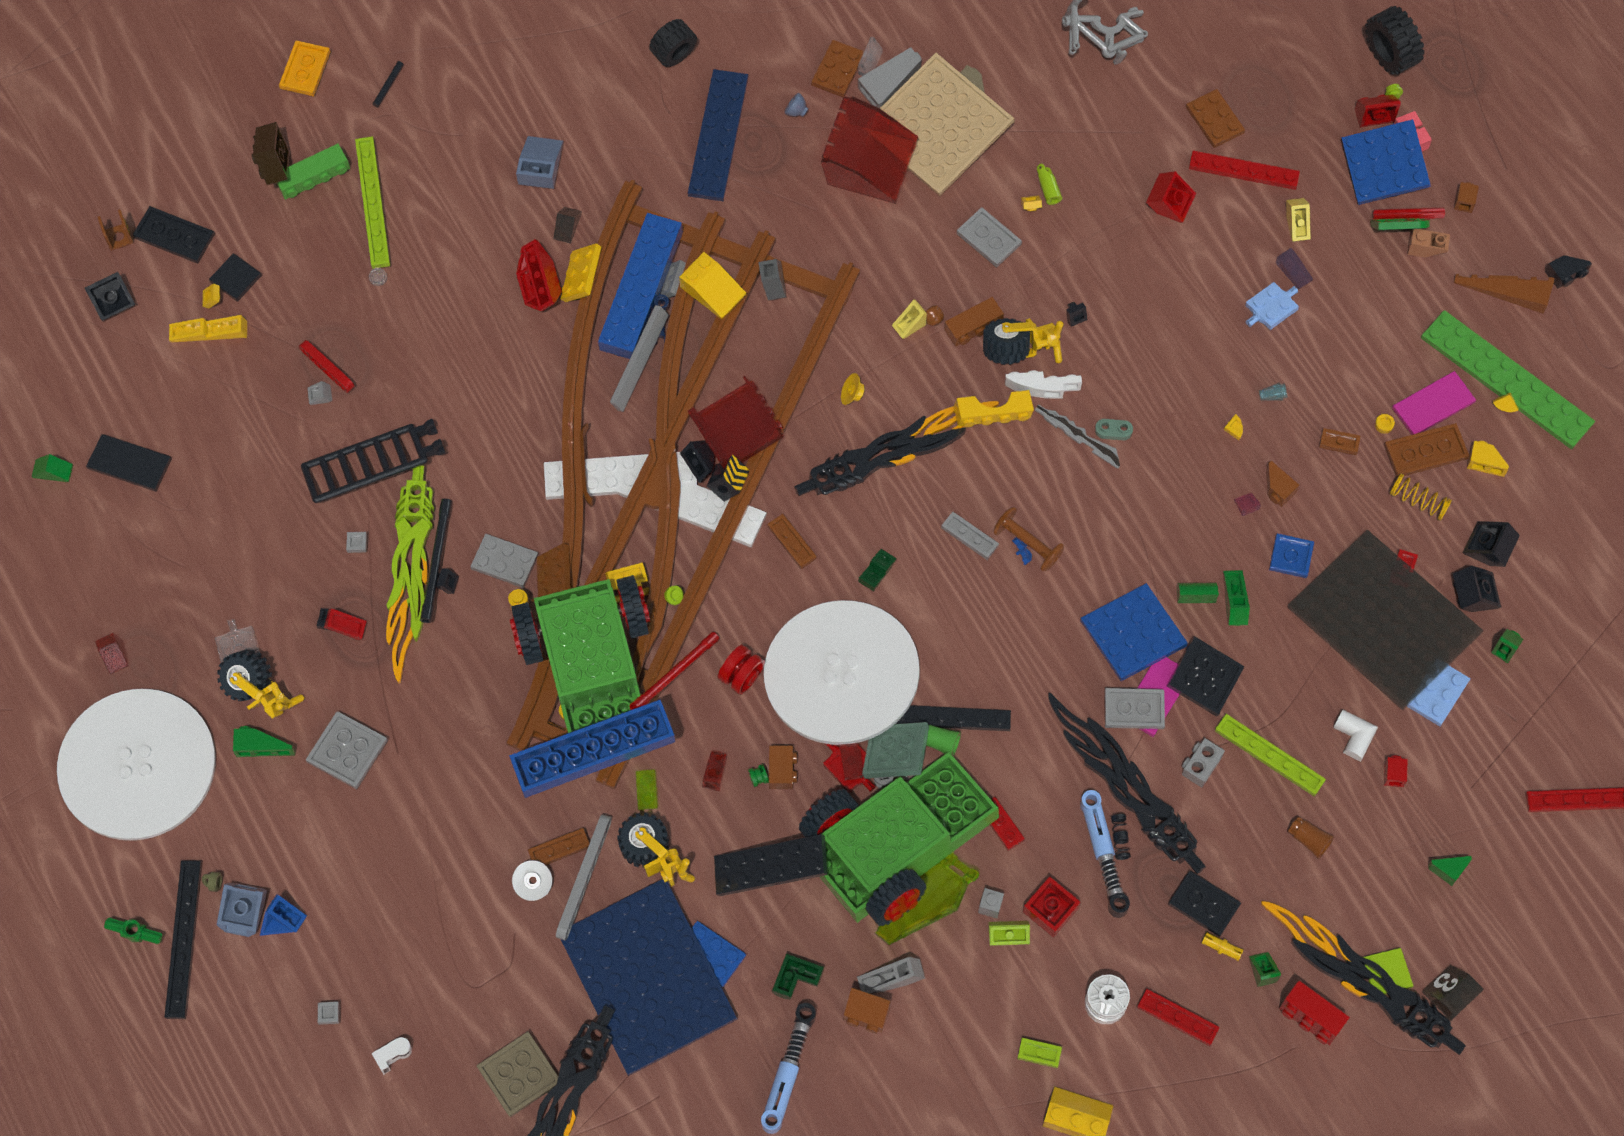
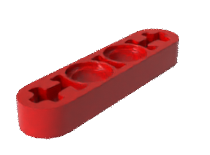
M304 340L298 346L302 353L343 391L348 393L355 387L352 381L309 341Z

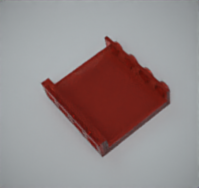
M743 376L745 384L697 413L694 407L688 410L690 417L723 469H725L730 456L734 455L743 463L784 437L781 432L783 426L778 419H773L775 415L770 406L765 407L766 401L761 393L757 395L755 392L758 390L752 380L748 381L746 376Z

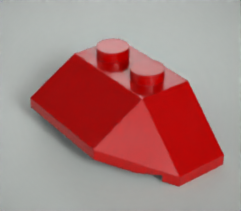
M534 239L521 247L516 275L524 304L538 311H543L556 303L562 290L552 258L538 240Z

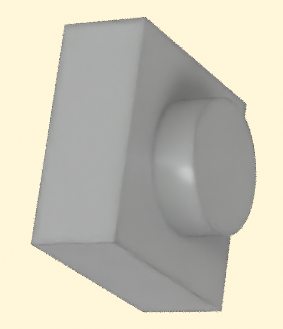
M347 532V553L367 552L366 532Z
M339 1002L318 1003L319 1025L339 1024Z

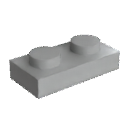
M679 260L671 263L661 294L666 295L668 298L676 295L680 283L679 277L683 274L685 262Z

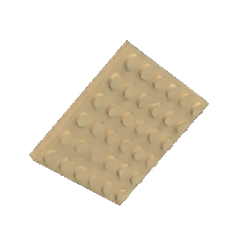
M935 53L861 128L936 194L941 196L1015 120L946 60Z

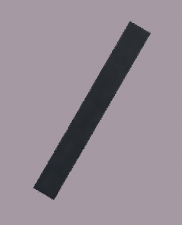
M181 860L165 1019H186L202 869L201 861Z

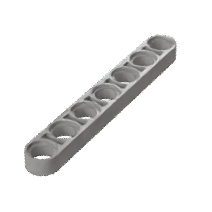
M601 814L559 922L556 938L566 941L608 833L612 820L610 816Z

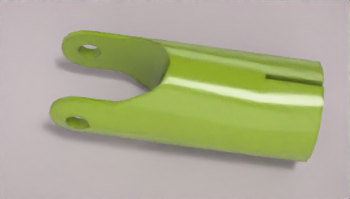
M1039 164L1037 172L1046 203L1048 205L1057 204L1062 200V195L1056 178L1049 167L1045 168L1044 164Z

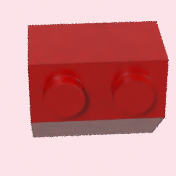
M1383 94L1373 98L1364 97L1357 100L1354 110L1359 127L1395 122L1401 101L1393 94Z
M1176 171L1159 173L1146 203L1156 214L1183 223L1196 196V192Z

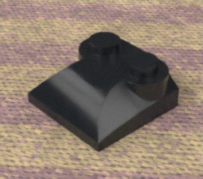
M118 272L85 287L101 321L135 305Z

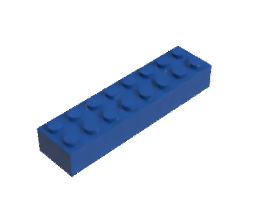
M650 213L646 214L598 340L601 351L627 359L631 358L655 307L654 299L657 295H660L682 237L683 227L681 222Z
M660 699L509 756L524 798L672 744L675 742V735Z

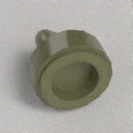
M213 871L211 874H204L202 882L208 887L209 891L218 892L222 886V874Z

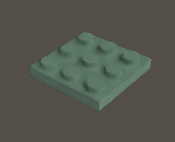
M928 723L894 724L887 731L869 739L862 773L864 778L921 775L929 731Z

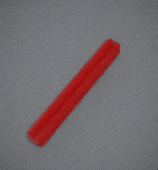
M1445 208L1374 209L1372 217L1373 219H1436L1445 217Z

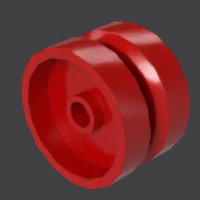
M741 644L727 657L719 670L717 678L725 685L731 684V689L737 694L742 695L759 677L764 668L765 660L758 655L751 656V650Z

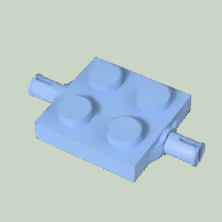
M1275 282L1270 284L1246 302V307L1253 314L1252 317L1246 320V324L1251 327L1259 321L1269 330L1273 329L1298 310L1299 306L1291 299L1293 295L1298 293V289L1293 286L1285 292Z

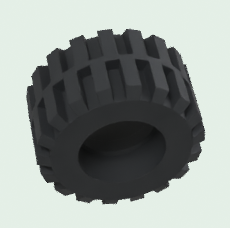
M675 19L663 25L655 33L650 41L649 50L663 66L671 67L684 60L691 53L697 43V35L682 19Z

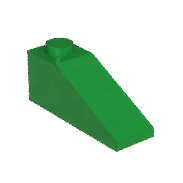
M1243 570L1223 571L1228 625H1248L1250 605Z
M241 726L240 729H234L233 752L236 757L295 756V750L292 745L249 726Z

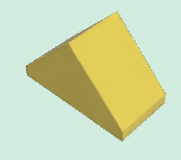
M913 300L892 326L902 339H905L926 325L927 313L916 300Z

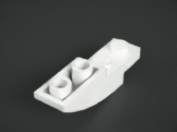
M1032 370L1028 373L1011 372L1005 376V386L1015 391L1029 390L1031 396L1040 398L1060 399L1063 398L1065 391H1079L1082 385L1081 376L1073 374L1066 377L1049 376L1044 378L1043 371Z

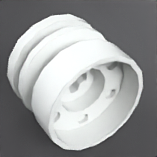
M1102 975L1095 978L1089 985L1084 1000L1088 1016L1100 1024H1112L1119 1021L1125 1014L1130 1000V992L1126 983L1114 975ZM1110 994L1111 998L1105 1000V996Z

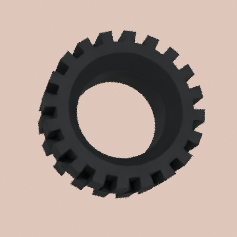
M1391 6L1372 16L1365 24L1367 28L1365 34L1368 36L1366 40L1367 43H1370V50L1375 54L1374 58L1378 59L1379 65L1381 67L1384 66V70L1390 71L1392 75H1398L1420 63L1425 54V51L1422 49L1424 43L1420 40L1422 36L1417 32V25L1414 26L1412 23L1414 20L1411 17L1408 18V13L1406 11L1402 12V8H1397V6Z

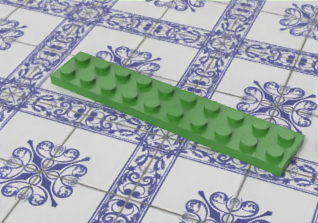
M1445 310L1422 334V340L1499 397L1511 393L1522 414L1571 450L1594 425V419Z

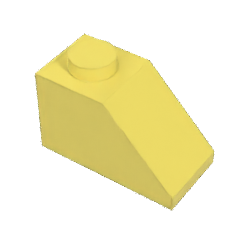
M1304 198L1286 200L1287 221L1292 241L1311 239L1309 203Z

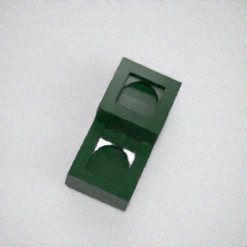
M880 549L872 558L866 570L860 575L858 582L874 592L888 574L897 558Z

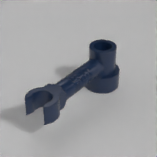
M663 294L657 295L654 299V306L664 305L661 307L666 312L669 307L668 297ZM664 324L658 339L663 338L665 343L666 335Z

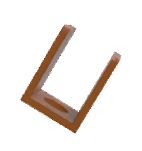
M120 209L118 213L122 222L121 225L106 229L101 217H97L104 238L111 251L133 244L128 225ZM116 233H123L124 238L116 241L114 240V235Z

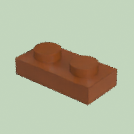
M1323 428L1319 448L1357 455L1361 436Z

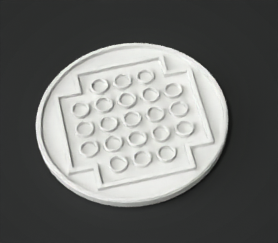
M845 600L831 601L813 606L789 620L772 641L764 665L766 693L778 717L799 735L816 742L833 745L863 742L882 734L896 724L909 709L915 697L920 675L917 650L904 626L892 615L878 607L863 602Z
M153 689L121 691L94 703L76 719L68 730L62 742L57 761L59 789L64 802L73 815L83 825L100 835L129 841L156 837L179 826L203 802L214 777L216 766L215 746L209 728L202 717L182 699Z

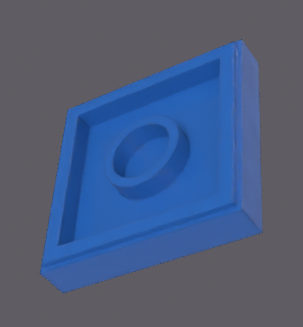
M1277 533L1269 570L1307 578L1314 541Z

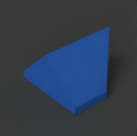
M276 894L265 911L260 936L296 933L307 915Z

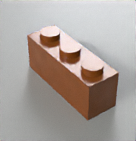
M991 297L945 321L944 331L955 347L960 344L965 345L970 339L982 336L985 326L990 324L991 321L1003 319L1004 313L994 298Z

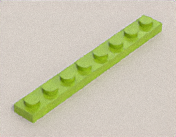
M373 136L355 139L371 266L372 269L390 266L374 138Z

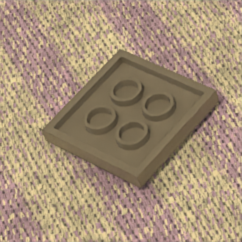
M526 1032L477 1065L478 1070L510 1118L548 1093L556 1086L558 1080L557 1074L529 1032Z

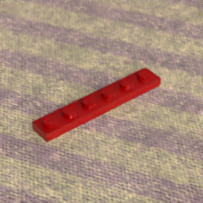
M1194 150L1192 151L1189 170L1293 190L1297 189L1300 174L1298 170Z

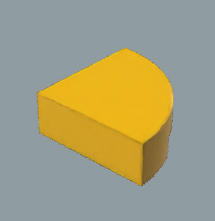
M1511 393L1493 400V404L1501 411H1519Z
M1235 414L1224 427V430L1237 440H1240L1242 436L1243 425L1239 416Z

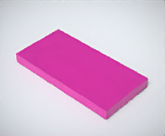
M1453 371L1396 403L1392 409L1410 434L1413 435L1424 432L1474 404L1476 399L1457 373Z
M1164 658L1151 665L1137 688L1164 690L1165 718L1180 695L1167 687L1178 666L1177 663L1168 658ZM1140 729L1152 737L1158 731V729Z

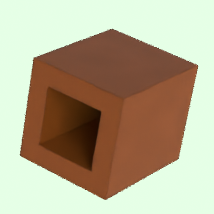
M1461 182L1457 190L1454 210L1472 213L1476 204L1479 186L1470 182Z

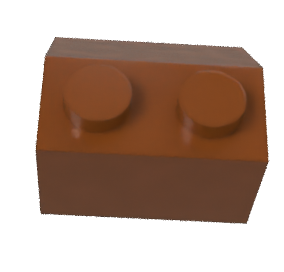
M851 988L844 1012V1020L850 1026L858 1027L860 1025L865 1027V1030L874 1034H877V1032L882 1033L890 1011L891 1001Z

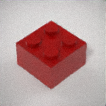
M1049 877L1024 905L1023 913L1054 938L1076 913L1081 902Z

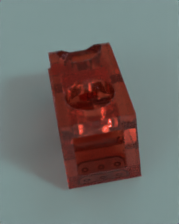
M711 751L703 777L702 788L720 792L727 754Z

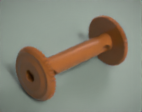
M1015 507L1009 508L997 521L994 527V534L999 535L1004 529H1007L1045 558L1041 570L1048 571L1060 558L1064 551V545L1060 543L1051 550L1014 522L1012 519L1017 509Z

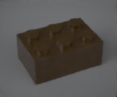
M277 122L256 127L255 135L253 136L254 144L252 147L254 152L252 160L259 167L260 178L264 179L267 185L287 180L290 151Z

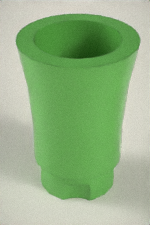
M929 725L926 746L944 754L950 752L954 756L960 742L961 732Z

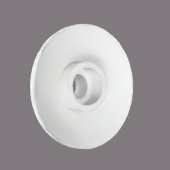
M526 861L520 864L514 871L512 877L513 888L525 900H539L546 896L551 889V872L546 865L539 861ZM530 877H536L537 882L535 884L530 883Z

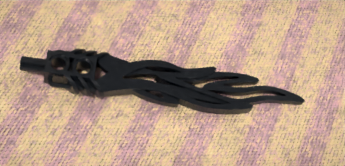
M1048 693L1049 703L1059 721L1087 744L1086 746L1066 730L1063 731V735L1069 745L1084 759V765L1104 779L1117 802L1135 813L1142 827V832L1148 835V839L1151 842L1156 843L1154 846L1158 850L1163 851L1170 860L1178 861L1179 864L1186 861L1196 874L1201 873L1206 866L1195 854L1197 840L1187 829V823L1184 821L1183 824L1181 816L1178 814L1177 817L1174 814L1173 807L1151 793L1142 772L1134 762L1131 761L1129 764L1120 745L1103 727L1090 718H1087V723L1077 718L1053 694ZM1059 710H1060L1067 718H1069L1072 722H1074L1075 724H1077V725L1080 726L1081 728H1083V729H1085L1086 731H1088L1089 733H1091V734L1093 735V737L1096 739V741L1099 743V745H1100V747L1102 748L1103 752L1095 745V743H1094L1085 733H1083L1081 730H1079L1078 728H1076V727H1074L1073 725H1071V724L1061 715V713L1059 712ZM1080 748L1084 749L1085 751H1087L1088 753H1090L1098 759L1108 760L1112 769L1109 768L1107 765L1103 764L1102 762L1092 758L1091 756L1083 752ZM1125 780L1145 804L1136 800L1128 792ZM1155 819L1164 820L1162 824L1155 828ZM1172 830L1174 835L1167 836L1164 831ZM1185 845L1187 850L1180 851L1177 846Z

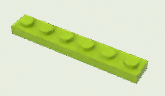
M1227 714L1215 729L1216 733L1314 797L1326 781L1324 777Z

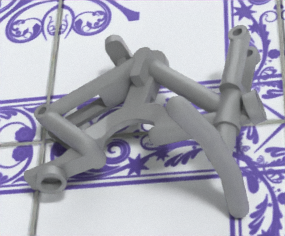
M1073 0L1068 6L1065 16L1062 17L1063 26H1070L1068 51L1070 55H1074L1080 47V30L1102 49L1101 52L1104 57L1112 58L1116 54V58L1113 60L1114 65L1121 63L1127 55V51L1124 49L1137 43H1142L1144 38L1148 36L1146 30L1141 29L1130 19L1143 15V10H1138V7L1130 8L1127 13L1119 14L1116 18L1118 24L1113 27L1102 25L1100 22L1101 17L1098 15H1079L1078 5L1082 0ZM1081 22H1090L1094 29L1104 33L1105 43ZM1123 28L1132 35L1114 44V34L1119 33Z

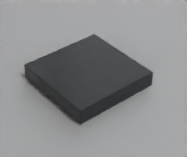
M233 253L209 278V281L212 284L219 285L220 290L238 302L262 275Z

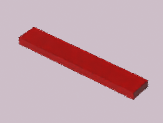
M1624 788L1527 791L1525 793L1528 812L1624 809Z

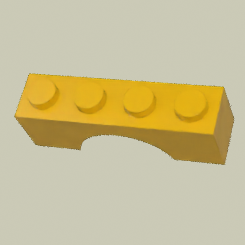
M1029 390L1011 392L1007 403L1001 407H987L980 403L975 396L957 398L953 406L957 425L972 427L976 424L990 425L993 422L1008 423L1011 420L1026 421L1031 418L1034 411Z

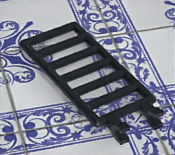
M433 419L427 420L418 427H415L414 424H408L303 462L301 470L312 501L319 503L424 465L428 462L427 457L446 454L441 439L434 441L432 445L423 447L419 438L427 434H438ZM408 432L419 456L418 459L408 462L399 439L400 435ZM392 439L401 465L390 468L381 442ZM374 445L383 469L382 472L372 475L363 451L364 448ZM356 452L365 478L355 482L345 455ZM337 458L347 482L346 485L336 488L327 463ZM317 465L321 466L329 491L319 495L309 469Z

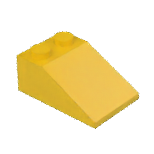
M705 252L679 277L680 288L720 319H723L746 295V292L722 266Z

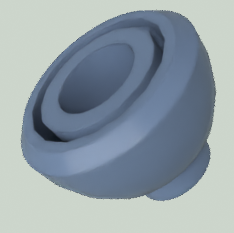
M796 93L785 108L786 115L792 117L800 115L803 117L807 112L808 108L806 107L805 99L800 93Z

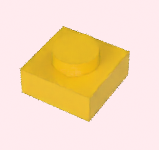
M1039 195L1021 197V205L1027 211H1035L1037 208L1042 207V200Z
M212 284L203 290L202 307L209 309L219 303V285Z

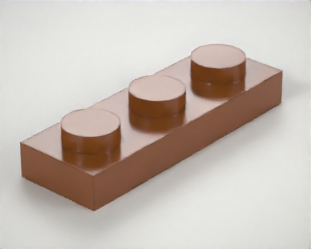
M783 514L767 524L769 530L800 569L816 560L814 552Z
M584 828L530 848L528 853L531 860L548 865L588 849L590 843Z

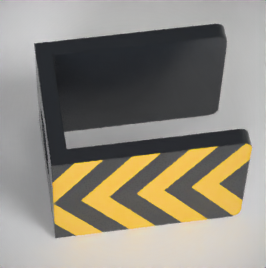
M732 455L725 468L720 463L716 464L707 487L724 502L740 493L749 469Z

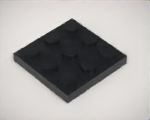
M1193 637L1167 687L1217 717L1245 666L1197 637Z

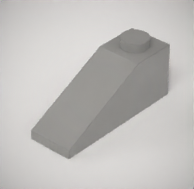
M907 957L858 976L857 979L861 991L876 994L925 979L920 959Z

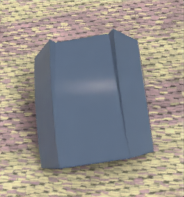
M239 883L224 884L217 926L224 932L246 937L256 934L267 890Z

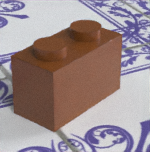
M769 746V789H793V783H797V771H793V764H797V752H793V746Z

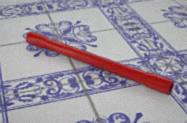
M715 632L707 635L698 646L654 685L638 696L629 705L630 709L633 710L647 705L650 700L705 651L713 647L719 641V636Z

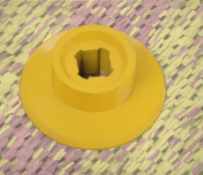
M852 373L844 382L841 390V402L844 405L850 404L853 400L859 401L863 396L864 384L860 383V377L857 373Z

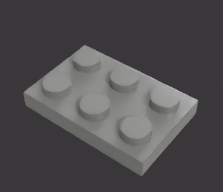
M982 207L956 233L996 268L1022 244V240Z
M485 534L470 567L471 570L524 588L539 554L536 551Z
M1105 688V728L1164 729V690Z

